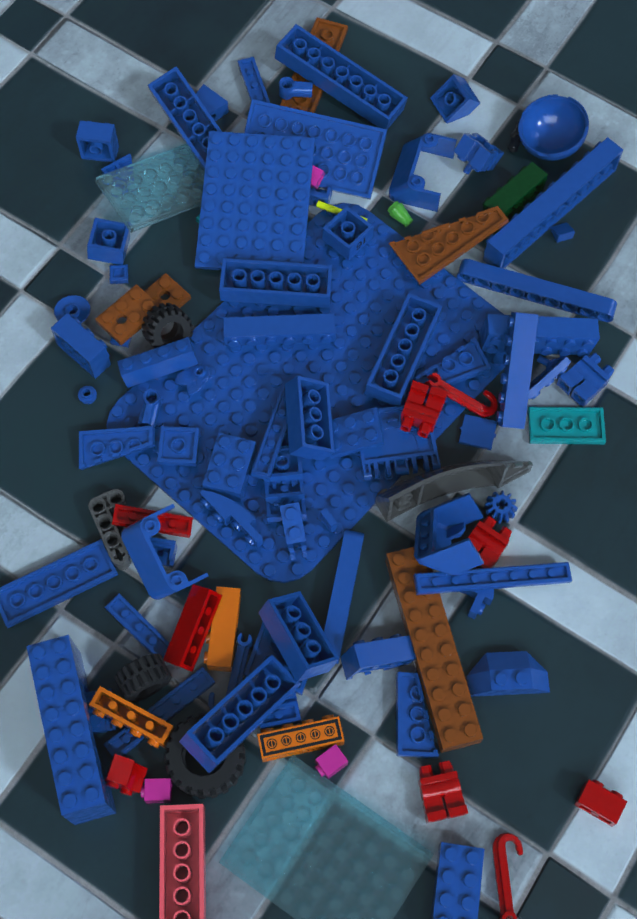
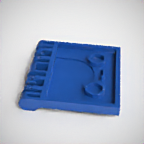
M405 405L379 408L385 445L359 451L364 481L372 480L370 466H373L375 479H380L378 465L385 464V474L387 477H392L390 463H393L396 477L409 475L408 461L410 460L413 474L418 473L416 462L418 459H423V469L425 472L430 471L428 458H430L432 470L441 468L434 431L433 433L430 432L427 438H423L417 435L418 427L412 426L410 432L400 429L401 414Z

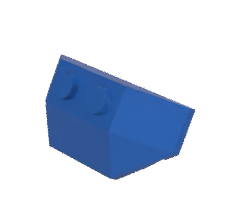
M527 651L485 653L466 676L471 697L550 693L548 672Z

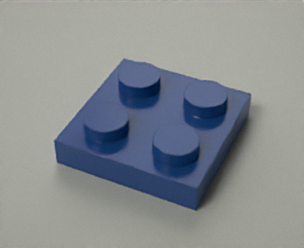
M161 426L157 463L159 465L197 466L199 428Z

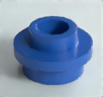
M84 386L79 390L78 398L84 404H91L96 400L97 392L91 386ZM90 392V395L84 396L85 393Z

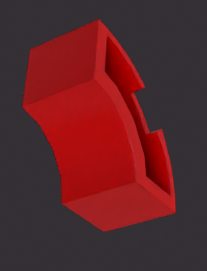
M113 754L105 777L106 786L114 789L120 788V793L132 796V793H140L148 768L135 763L132 759Z

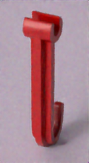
M437 373L428 375L427 378L430 380L423 383L429 385V389L435 387L447 391L448 398L478 416L489 417L497 410V399L487 390L483 391V395L491 401L490 407L483 405L441 380L440 375Z
M503 833L495 838L492 845L500 908L499 919H506V917L517 919L513 909L505 845L507 841H512L519 856L523 854V847L517 836L512 833Z

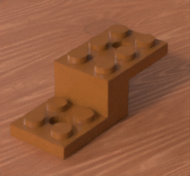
M165 273L145 291L136 284L95 318V320L113 339L122 345L141 329L142 324L145 323L143 318L148 316L147 312L148 310L151 312L153 306L159 307L160 303L165 305L166 303H171L181 308L191 299V295ZM164 294L170 295L167 300H162L161 296ZM122 317L127 319L123 324L117 322Z

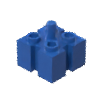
M464 133L453 151L458 155V159L463 162L468 161L463 170L466 174H469L472 169L476 172L494 170L504 154L503 151L495 145H491L488 140L478 133H472V135Z

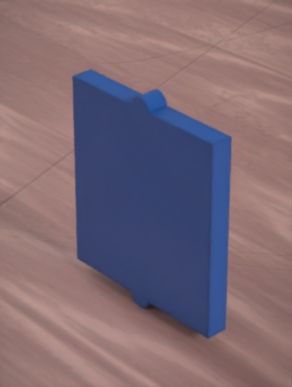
M465 414L463 425L460 427L459 443L491 450L493 439L496 438L497 422Z

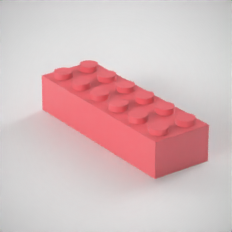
M204 804L160 806L159 919H206Z

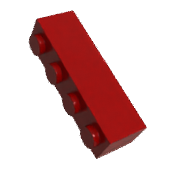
M192 585L163 658L165 662L193 672L222 598L221 594L209 588Z

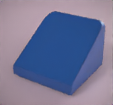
M567 222L550 227L556 243L572 239L575 234L574 229Z

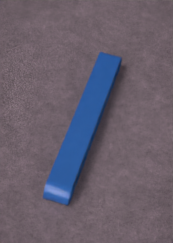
M463 259L457 273V279L461 282L588 318L598 319L603 322L613 321L617 302L608 297L471 259Z

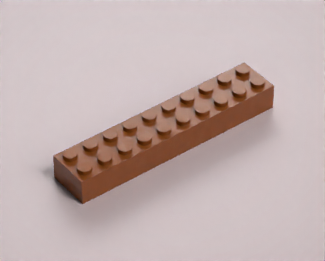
M414 547L387 553L385 559L406 635L410 636L416 657L414 663L440 753L481 743L483 735L440 593L416 595L413 575L417 573H430L433 570L417 562L414 557Z

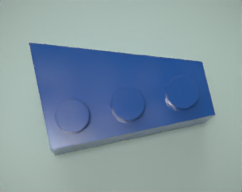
M401 634L393 635L389 639L377 637L372 639L371 642H365V640L356 641L340 657L346 680L353 679L356 673L364 672L365 675H369L373 670L383 669L385 671L409 665L416 659L410 636H401Z

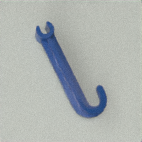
M242 633L237 637L238 646L226 696L243 680L249 651L253 646V639L250 634L247 642H243L244 636ZM210 692L208 698V705L211 710L215 707L214 692Z

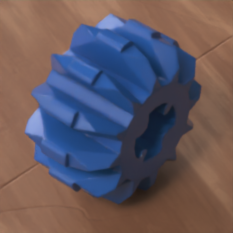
M503 490L500 492V495L497 492H493L492 496L487 497V503L484 504V508L487 509L485 512L486 516L492 515L491 517L497 519L498 524H501L502 520L508 523L509 518L513 519L515 517L514 512H517L518 507L515 506L516 499H510L511 493L505 496Z

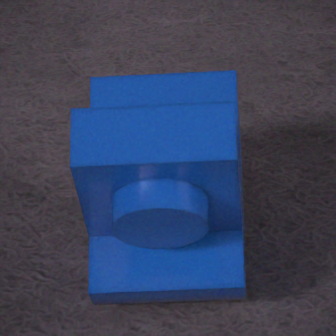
M494 589L462 592L475 599L468 617L475 620L477 614H482L486 604L490 606L494 597Z

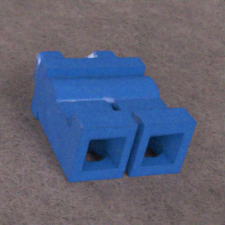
M596 353L589 357L585 355L570 370L559 376L557 385L568 395L571 394V398L581 407L589 403L608 384L614 373V369L610 365H606L603 369L598 366L601 358Z

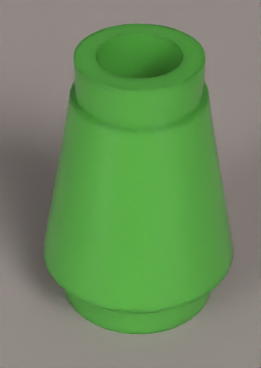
M398 201L394 202L387 210L390 213L389 216L405 227L409 226L413 221L404 205Z

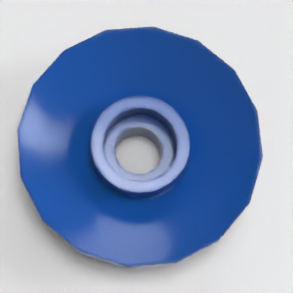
M71 295L57 302L54 307V315L57 321H59L64 315L69 314L72 318L76 317L82 323L90 315L91 307L85 298Z

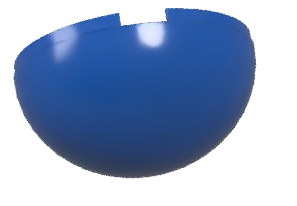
M558 94L547 95L536 99L526 107L519 121L518 133L523 146L530 154L541 160L558 161L573 155L583 145L588 134L589 119L585 108L574 98L558 96Z

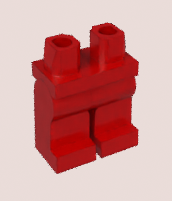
M413 380L401 414L400 429L410 432L412 426L419 428L417 435L427 438L430 432L433 433L448 392L431 387L424 406L429 385Z
M487 516L482 522L479 521L468 537L478 553L483 550L480 556L484 564L474 567V569L493 568L510 541L509 538L512 531L504 526L499 533L495 531L493 527L496 521L490 516Z
M450 760L438 763L439 775L433 776L431 765L419 768L420 779L418 784L426 824L468 814L457 771L453 770Z

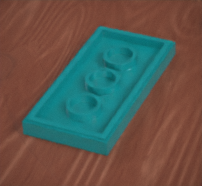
M528 407L529 444L605 445L606 443L603 407Z

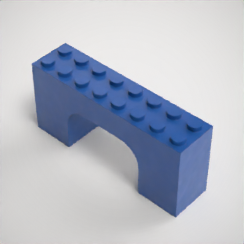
M69 635L26 646L61 816L72 824L78 825L116 814L111 787L106 786L105 777L107 771L103 768L99 759L84 692L90 691L80 651Z

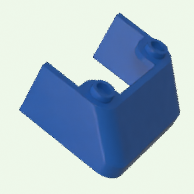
M426 133L405 143L389 188V198L394 202L398 201L402 204L438 212L441 193L425 190L424 178L414 175V171L421 151L453 159L455 154L453 151L456 148L457 139Z
M470 493L424 510L417 516L414 557L420 565L448 575H458L461 572L484 564L470 538L451 544L452 539L460 538L464 534L466 524L483 518V514Z
M174 504L129 525L121 534L122 541L149 596L156 600L165 598L209 576L208 573H203L188 581L182 571H173L167 574L155 551L150 537L156 535L160 530L161 525L158 516L174 509Z

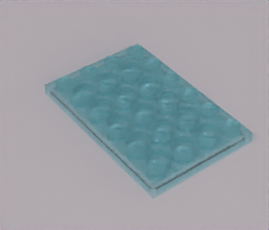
M184 144L95 177V183L132 233L200 206L205 171L188 146Z

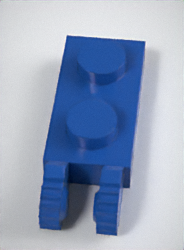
M299 502L280 505L283 528L291 560L296 559L293 544L299 542L301 543L303 558L308 557Z

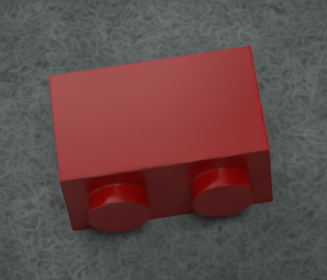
M590 779L587 780L574 805L613 827L617 824L628 801L624 800L623 795L617 791L612 790L610 792L603 788L604 784L595 779L592 781Z

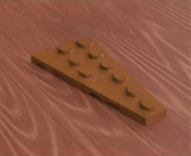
M496 206L478 212L474 216L460 218L457 222L446 223L422 231L421 234L412 237H404L403 240L398 242H390L389 245L420 285L507 224L509 220L502 210Z

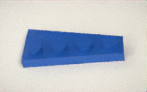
M474 337L469 343L464 346L462 345L457 351L444 357L441 362L416 376L415 381L425 383L430 380L427 378L428 375L437 373L440 375L441 380L454 385L490 371L491 366L476 337Z
M142 426L79 431V469L83 470L154 447L155 427Z
M397 672L396 756L438 758L439 754L435 747V738L428 720L429 715L425 708L424 695L418 673Z

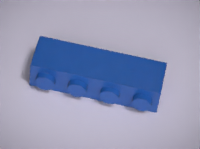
M189 337L117 361L120 374L127 388L198 364Z

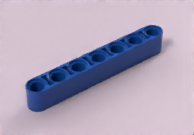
M345 530L324 629V633L339 660L364 539V533Z

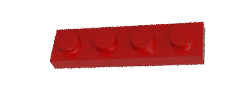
M115 504L111 525L128 527L157 511ZM164 513L158 516L161 525L158 533L190 538L193 517Z

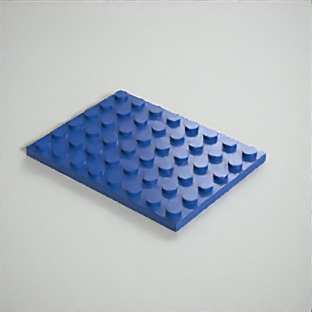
M209 131L195 258L196 269L221 270L223 258L304 263L315 138Z

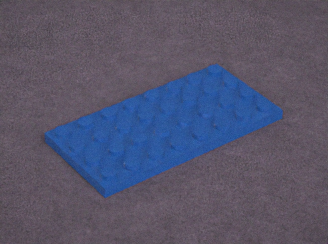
M252 99L244 133L315 138L313 165L325 172V176L318 188L327 190L328 186H330L332 191L371 200L387 136V129Z

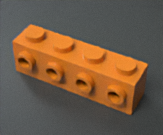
M99 686L89 703L93 709V714L102 719L104 716L112 719L110 723L118 728H122V726L129 728L131 735L139 739L141 736L147 738V743L155 748H159V746L165 747V743L170 739L169 734L172 730H175L174 726L101 686Z

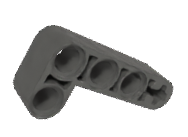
M113 489L91 499L88 507L113 565L118 570H126L131 564V559L116 525L111 524L115 504L127 505V502L121 490ZM116 498L121 499L118 503H112ZM97 506H103L102 510L94 511ZM104 523H110L109 527L102 528ZM112 539L118 540L114 545L109 544ZM116 553H121L122 561H119Z

